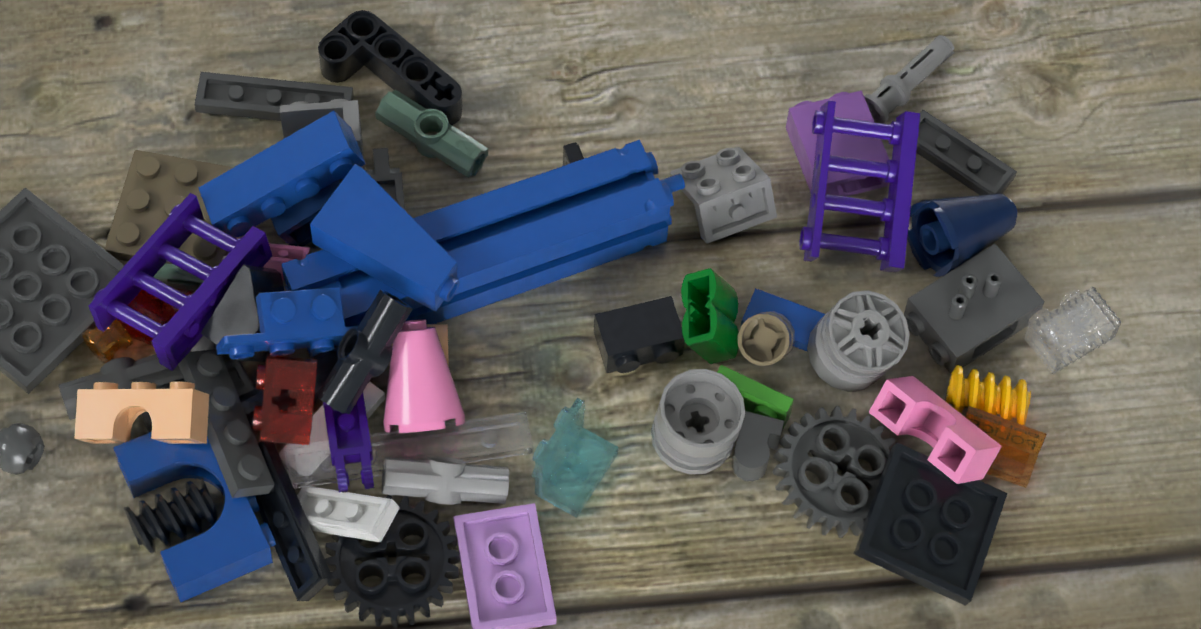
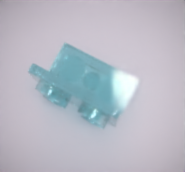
M579 398L575 400L571 408L565 406L561 410L554 423L556 431L549 441L543 439L539 443L532 458L535 461V468L532 473V477L535 478V495L576 518L618 455L619 448L584 428L585 401Z

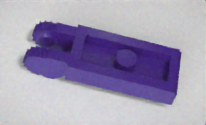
M361 394L350 414H343L323 402L331 463L336 469L339 493L348 492L350 484L345 464L361 462L362 484L365 489L374 488L371 467L373 453L364 394Z

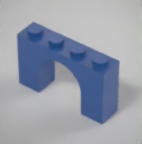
M151 431L113 447L118 465L133 498L176 480L187 478L201 480V477H203L204 481L215 486L225 498L222 514L209 530L160 552L165 570L180 603L273 563L270 548L275 546L276 543L268 524L259 525L254 514L260 511L255 496L231 497L208 437L207 444H168L151 439Z

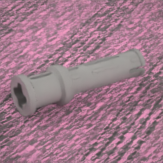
M938 35L896 75H887L881 80L880 87L872 94L864 96L874 122L884 124L888 120L889 114L897 106H903L909 101L911 91L947 58L954 54V46L948 38Z

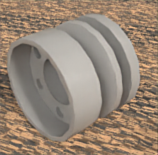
M869 290L852 292L840 299L818 321L811 331L807 347L810 364L819 378L833 388L848 392L864 390L885 375L887 371L900 361L906 352L910 335L906 317L898 305L883 294Z
M708 369L688 370L675 376L664 388L651 428L652 445L660 459L672 469L686 474H706L719 468L731 455L745 417L744 399L736 385L723 374Z

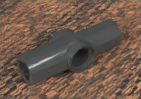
M155 354L136 361L130 357L113 359L104 364L100 372L59 384L68 417L72 420L76 418L78 389H93L95 382L119 384L118 389H131L132 382H150L157 384L156 389H169L170 382H184L185 380L179 365L172 371L161 365Z

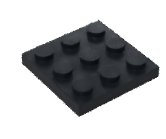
M897 442L891 448L854 555L966 606L972 601L1008 493L980 480L956 484L927 460L928 456Z

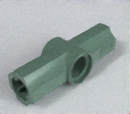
M396 89L392 92L388 91L381 99L380 105L375 112L377 120L415 143L417 151L422 156L427 158L437 157L468 178L478 173L488 156L487 147L449 124L447 116L442 111L426 109ZM432 131L437 132L438 134L427 135L425 133Z

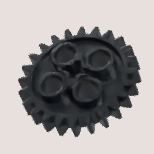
M387 495L386 497L388 499H393L391 495ZM408 496L403 497L400 505H398L400 508L382 542L376 547L366 548L360 544L363 539L332 534V538L336 542L326 543V554L332 557L326 558L325 561L333 577L328 586H337L333 590L336 601L347 598L344 603L347 613L359 607V621L363 622L370 614L375 615L376 626L380 627L384 618L390 617L393 627L397 628L399 618L405 616L408 622L413 625L415 624V612L420 611L428 618L430 617V603L439 607L444 605L443 596L440 592L453 593V583L449 579H457L459 577V568L453 564L460 562V551L452 550L457 546L456 535L446 536L450 532V523L448 521L437 524L439 520V511L437 509L427 515L424 514L425 502L422 500L414 508L409 507ZM409 535H417L422 538V541L417 545H406L402 542ZM427 556L429 557V560L424 561L422 560V558ZM396 557V564L389 565L388 558ZM357 560H360V561L363 562V563H361L360 565H356V564H355V562H356ZM416 573L422 575L424 580L419 584L413 585L406 583L404 578L409 574ZM369 576H377L382 579V582L375 587H367L362 584V581Z

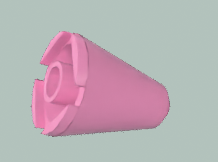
M425 319L405 321L392 345L383 419L384 431L390 433L394 425H398L399 433L445 429V421H450V419L454 418L456 426L464 424L465 414L436 328L427 327Z

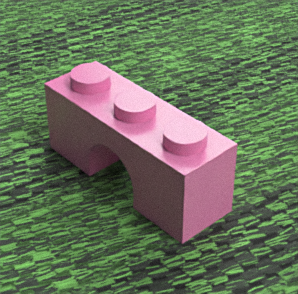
M914 376L887 379L869 410L871 415L897 436H915L932 446L934 449L927 460L956 484L982 480L1002 447Z

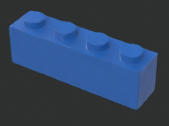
M332 111L198 188L212 225L236 238L244 236L252 226L256 227L270 218L281 215L287 208L303 199L315 196L321 189L333 182L344 179L354 164L362 167L366 163L351 127L335 111Z

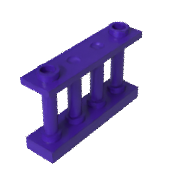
M827 101L820 107V111H815L812 121V134H817L808 224L807 227L803 226L801 229L799 249L805 250L804 261L809 262L819 258L820 248L876 256L877 260H881L880 271L896 273L904 269L920 113L905 111L896 117V121H892L891 124L834 117L836 102ZM832 133L888 140V143L893 145L892 160L888 159L886 163L831 156ZM828 171L884 178V182L889 183L888 198H884L882 201L826 194ZM824 210L880 217V220L885 222L884 237L873 240L822 233Z
M190 193L181 204L176 205L171 210L169 217L109 284L95 294L89 309L97 329L104 332L116 318L153 338L152 344L159 363L173 371L204 336L201 334L203 328L243 265L264 267L271 259L272 252L266 232L252 226L244 237L239 239L223 232L204 221L197 196ZM193 233L229 252V254L218 266L211 267L179 248ZM168 261L204 282L193 294L187 296L154 278V275ZM141 290H144L177 308L178 311L168 323L161 325L128 305Z

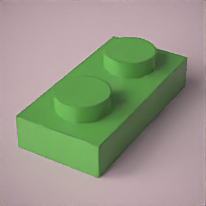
M723 365L719 367L717 373L723 374L733 382L744 399L745 411L784 421V429L791 415L793 398Z

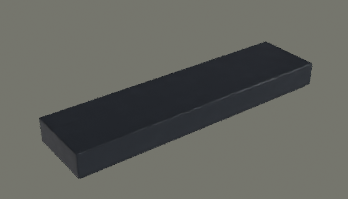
M262 439L258 445L275 485L269 494L255 495L260 509L259 512L264 523L268 524L276 543L274 546L297 601H309L333 577L274 441Z

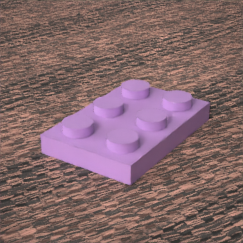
M535 503L453 516L472 629H529L556 624L557 617Z

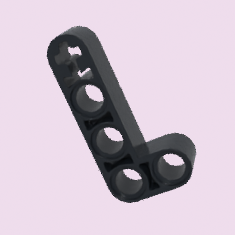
M365 10L355 11L319 42L320 70L323 77L328 81L335 83L344 82L365 66L393 90L396 89L422 107L442 111L447 116L449 124L454 125L461 119L462 90L457 81L372 12ZM359 34H369L367 36H358ZM386 56H396L391 59L385 58ZM333 57H342V58L336 59V60L331 59V58H333ZM415 78H422V79H423V80H421V81H412V79H415Z

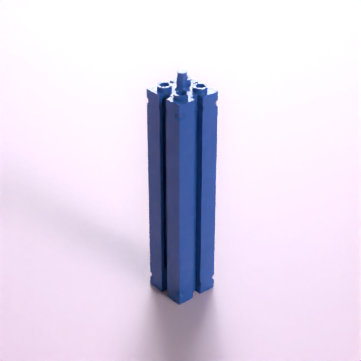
M639 139L625 144L622 149L614 148L413 218L457 262L459 287L453 298L449 302L444 300L436 312L323 249L306 255L302 260L294 259L281 264L283 278L286 283L285 291L339 288L345 327L359 326L380 290L391 293L413 308L406 321L425 319L426 324H437L642 251L648 245L653 247L667 242L668 226L672 225L670 207L674 206L672 192L684 189L685 182L680 173L659 180V178L655 179L654 175L658 174L657 162L652 152H645ZM307 348V351H308V353H309V355H310V358H312L313 356L319 354V353H311V352H310V348Z

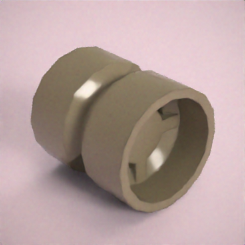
M774 311L761 312L748 318L742 324L738 333V347L742 355L749 362L759 366L772 365L784 359L792 351L795 343V330L791 322L784 315Z

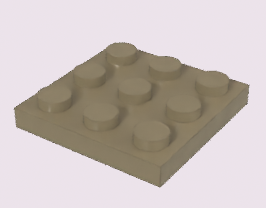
M135 150L104 250L118 260L129 261L169 217L171 210L176 205L181 204L190 193L197 196L204 221L212 225L198 187L234 167ZM193 233L179 248L211 267L218 266L222 262L223 256L228 255L227 251Z

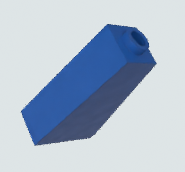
M354 164L310 223L312 243L435 312L444 300L449 302L453 298L459 287L457 262L362 167Z

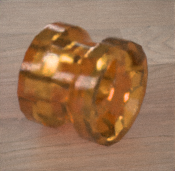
M117 319L104 332L96 327L95 329L88 328L82 333V338L86 345L104 364L115 359V353L118 350H126L133 344L130 335Z

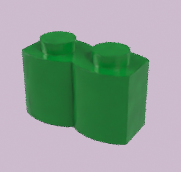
M711 268L685 275L681 288V298L686 308L682 322V334L685 343L709 364L735 358L739 349V331L734 323L739 305L736 291Z

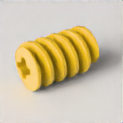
M957 365L951 373L945 401L948 404H953V408L959 413H962L965 407L969 408L970 420H973L971 418L976 419L977 417L972 414L978 416L980 411H984L986 420L993 421L995 416L999 414L1002 427L1006 428L1011 419L1016 418L1018 431H1022L1027 418L1031 391L1028 392L1027 383L1024 379H1020L1014 389H1012L1010 376L1006 375L996 385L995 375L992 372H988L983 381L980 382L978 369H972L967 378H964L962 366Z

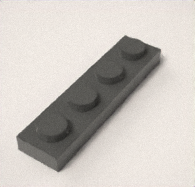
M201 72L194 105L196 112L281 121V105H290L298 101L308 103L330 102L334 99L350 101L353 100L354 93L353 87Z
M217 349L190 351L178 365L185 382L195 383L196 390L209 394L207 437L231 497L239 498L269 494L275 484L222 355L217 354Z

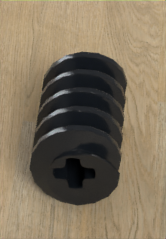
M201 477L202 489L200 490L192 481L186 482L185 496L177 488H171L170 502H167L161 494H156L155 508L153 509L144 500L139 501V515H136L128 506L124 507L139 547L143 544L152 554L156 551L155 539L157 538L165 546L169 547L171 546V532H175L182 540H186L188 525L200 534L202 533L203 519H206L212 526L217 522V511L203 477Z

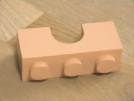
M95 382L93 389H78L74 439L91 444H123L131 440V428L135 419L142 413L148 412L152 420L151 439L168 444H207L209 394L196 390L195 383L170 382L169 389H156L157 384L132 382L131 389H118L119 384Z

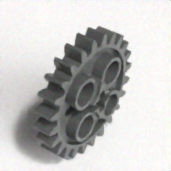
M839 406L832 410L830 416H828L823 407L819 408L815 413V419L808 412L805 413L800 420L801 424L794 422L788 429L789 434H784L780 439L779 444L783 448H779L774 454V458L781 462V464H778L772 472L776 476L784 477L775 488L777 491H788L789 493L782 504L785 506L795 503L798 508L794 512L793 517L796 519L806 514L809 517L807 521L808 529L813 527L816 522L822 523V535L825 536L832 527H836L839 538L844 537L849 527L855 536L861 534L890 454L889 448L896 441L894 438L883 440L880 437L885 428L883 425L878 426L874 430L870 428V415H867L862 422L856 420V409L853 408L846 417L842 416ZM823 439L833 441L837 446V451L829 450L824 445ZM808 452H810L813 457L810 458L808 456ZM858 459H863L870 463L873 472L864 470L860 466ZM838 468L842 470L841 475L836 473ZM805 471L816 474L820 484L811 483L807 479ZM865 485L870 487V491L867 490ZM841 492H846L853 496L855 505L846 503L841 497Z

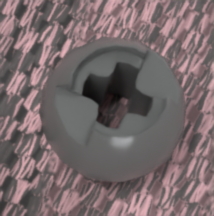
M23 423L12 424L9 428H3L0 431V468L14 475L22 474L27 469L32 470L38 464L44 452V443L40 434L32 426Z

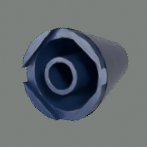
M1000 193L922 200L913 204L910 208L912 229L908 230L907 240L919 265L924 270L931 268L937 272L933 276L941 277L970 260L1010 232L1016 225L1017 208L1012 200Z

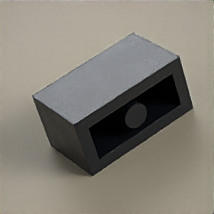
M672 296L597 313L594 317V335L606 373L615 371L628 373L636 370L640 365L652 362L665 364L683 355L685 341Z

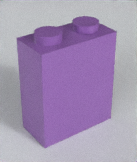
M862 90L852 93L840 92L828 99L816 102L803 101L789 108L786 130L810 193L817 134H812V121L815 111H820V107L827 101H835L834 117L874 122ZM832 133L831 156L886 163L889 159L881 139ZM828 171L826 194L847 197L887 187L888 183L884 182V178Z

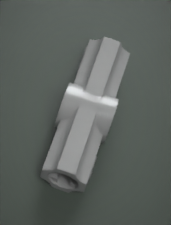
M385 457L382 470V494L425 497V500L429 502L450 505L461 504L462 501L506 503L509 490L508 467L466 464L464 460L450 457H430L429 461Z

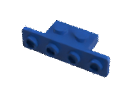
M339 288L259 293L256 296L261 333L224 336L216 345L218 355L229 354L231 359L249 358L255 355L254 352L270 351L271 356H284L295 352V349L310 348L311 353H324L335 349L334 346H339L342 337L352 327H345Z

